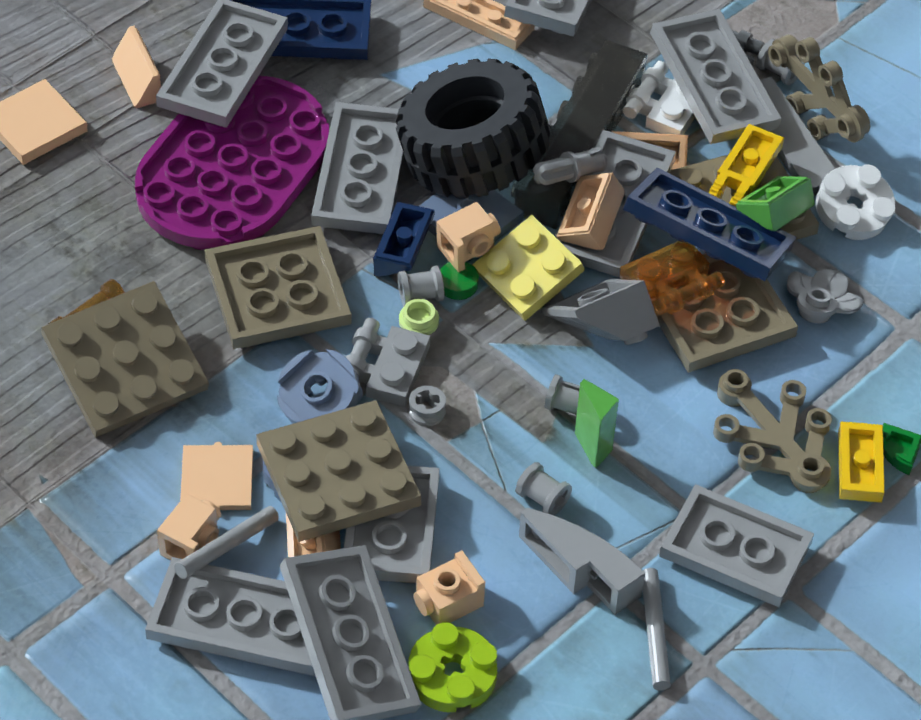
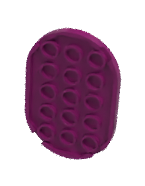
M258 76L227 128L179 113L143 156L136 171V201L144 220L163 237L197 250L220 247L261 237L282 218L323 163L329 136V123H327L322 112L321 104L308 91L294 83L274 77Z

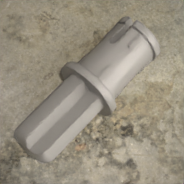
M599 147L579 153L563 152L560 158L537 163L533 167L534 180L537 184L542 183L543 185L563 180L576 182L580 176L604 171L607 166L606 155L604 153L594 156L603 151Z

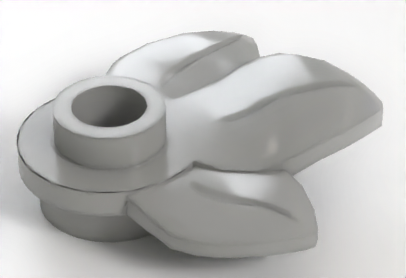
M823 269L817 271L814 277L794 271L788 276L787 290L798 298L799 314L809 322L825 323L835 313H855L862 307L864 302L861 297L847 292L848 278L840 271Z

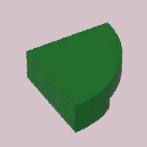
M883 423V455L893 467L910 475L921 447V435Z

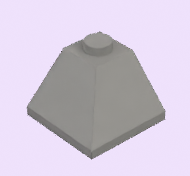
M608 279L542 308L544 316L609 340L624 341L625 345L634 344L648 337L647 331L660 326L644 280Z

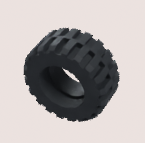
M488 58L487 61L471 59L468 60V63L461 65L457 62L448 65L446 70L441 72L437 70L429 74L426 81H419L413 87L412 94L405 96L396 117L397 135L414 179L419 181L420 185L429 191H434L438 195L449 197L451 194L458 199L468 198L469 195L475 194L478 197L489 195L490 191L496 189L502 191L508 188L509 183L515 180L519 182L527 176L530 168L533 169L537 163H540L541 155L545 154L549 144L550 126L536 82L522 68L508 61L502 64L498 59Z

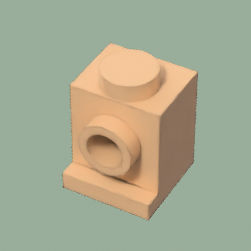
M478 202L436 221L437 247L458 273L465 270L466 261L474 257H480L494 247V237L501 233L500 225L492 213L487 214Z
M186 493L157 529L160 555L169 560L172 557L184 559L218 538L219 529L217 528V521L222 516L219 508L208 500H199Z
M463 550L455 553L453 560L417 577L416 592L413 594L414 601L421 614L425 617L429 615L436 625L443 622L451 623L484 606L485 581Z

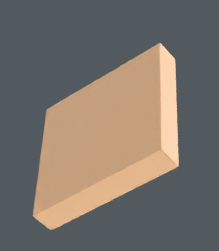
M46 79L0 101V141L22 165L88 132L87 122Z

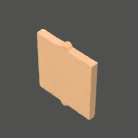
M215 442L214 445H183L180 501L187 493L199 500L212 502L219 510H251L253 445H222L221 442Z

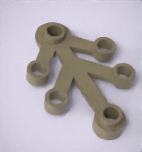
M787 34L773 41L772 45L768 48V55L773 65L783 68L788 67L812 92L804 94L801 91H797L786 96L796 113L800 115L809 109L827 108L835 116L834 118L827 119L826 116L820 114L807 121V128L814 139L820 140L831 133H839L843 138L853 143L862 140L864 135L870 130V120L866 111L860 105H851L840 65L833 60L823 64L819 45L812 37L797 41L793 35ZM809 62L811 71L803 63Z
M731 369L724 373L718 383L717 396L719 400L728 406H741L761 428L742 426L738 419L730 414H723L716 418L713 435L718 441L723 443L733 441L746 443L739 451V466L748 472L761 470L789 476L793 485L805 493H814L826 486L830 480L831 467L828 461L821 456L824 435L829 432L832 421L830 413L821 408H814L807 413L805 429L809 435L805 452L794 440L798 410L803 405L806 396L805 385L797 380H789L782 385L780 401L783 405L780 422H778L752 393L751 380L744 371ZM788 392L797 393L799 396H791ZM814 420H819V421L823 422L824 424L818 425V424H815L813 421H814ZM727 426L730 427L732 430L725 431L720 427ZM762 447L780 450L786 458L765 455ZM747 455H753V456H755L757 459H756V460H750V459L746 458L745 456H747Z

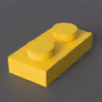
M841 421L838 431L839 499L882 503L884 496L883 425Z

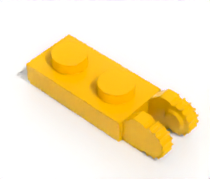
M748 124L719 168L717 178L708 193L721 199L726 186L737 190L729 204L736 207V203L756 190L782 149L784 137Z

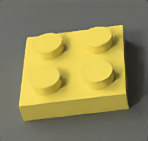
M530 215L472 264L477 269L478 275L524 321L585 271L582 262L533 215Z

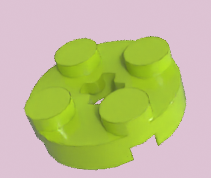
M448 622L437 624L431 632L423 635L414 644L408 658V668L419 700L434 710L446 713L456 712L458 707L471 705L472 709L484 703L492 694L497 681V650L482 635L473 630L456 627ZM451 662L458 663L464 672L461 674L455 671L451 676L446 675L445 664Z

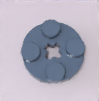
M326 349L327 352L314 353L313 350L305 351L295 356L283 368L278 380L280 388L277 401L280 409L290 422H301L357 406L360 402L363 392L360 387L359 376L350 361L341 353ZM327 382L326 392L320 397L312 398L313 391L311 387L315 383L322 386Z

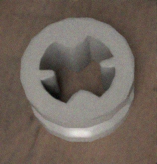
M421 386L412 391L409 397V416L412 421L421 426L439 424L446 414V396L443 391L433 386ZM429 402V405L434 408L426 409V406L421 403Z

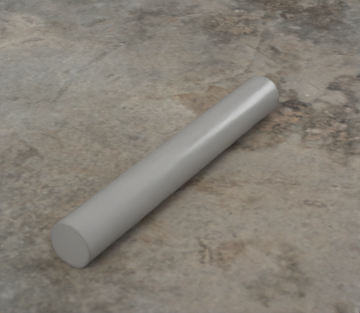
M272 506L266 507L174 565L176 574L182 579L187 578L272 525L279 519L277 510Z
M647 568L643 570L645 572L643 598L652 684L655 690H666L670 688L671 683L658 570Z

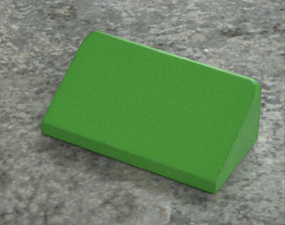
M777 176L736 203V208L766 229L776 231L814 206L811 178Z
M583 379L580 382L575 435L593 467L597 468L613 450L619 399L588 380Z

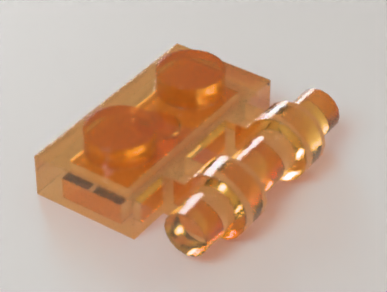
M677 241L620 267L619 277L621 279L645 281L650 298H656V300L652 301L656 316L666 312L669 314L676 313L684 308V304L694 299L702 301L713 296L714 290L725 286V279L720 272L709 276L706 275L708 274L710 263L694 245L688 242ZM684 284L686 285L685 287H682L678 290L676 289L679 286H682Z

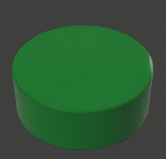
M450 262L440 269L444 284V296L454 300H464L476 293L479 275L477 269L472 264L465 262V270L459 273Z

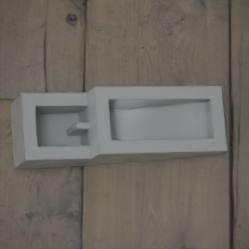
M531 508L521 511L519 537L573 594L588 586L615 615L642 597L645 572L624 553L599 536L557 516Z

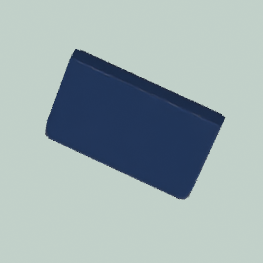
M397 202L373 257L374 276H387L401 271H412L435 215V210Z

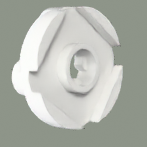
M869 164L863 166L846 165L832 170L824 177L815 201L817 213L825 226L832 231L837 228L839 231L846 233V238L852 240L869 239L880 234L895 212V198L891 187L881 177L880 171L875 166ZM850 196L857 197L863 202L861 208H857L853 203L848 204L847 200H849Z

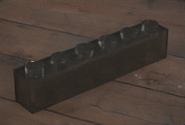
M606 40L598 53L593 52L591 54L584 77H577L570 100L562 102L554 126L549 124V144L545 154L541 155L540 162L560 158L563 152L579 153L595 148L603 130L615 131L624 115L623 108L627 104L626 98H629L632 90L638 88L642 83L641 77L645 73L647 53ZM530 168L525 178L519 182L515 180L513 183L511 197L515 198L514 205L524 212L523 218L527 219L530 215H533L542 225L557 230L566 213L578 180L576 182L563 180L548 185L537 184L534 180V171Z

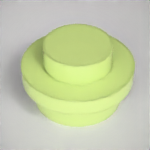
M413 299L407 302L400 311L399 325L403 329L430 335L438 328L439 314L434 305L428 300Z

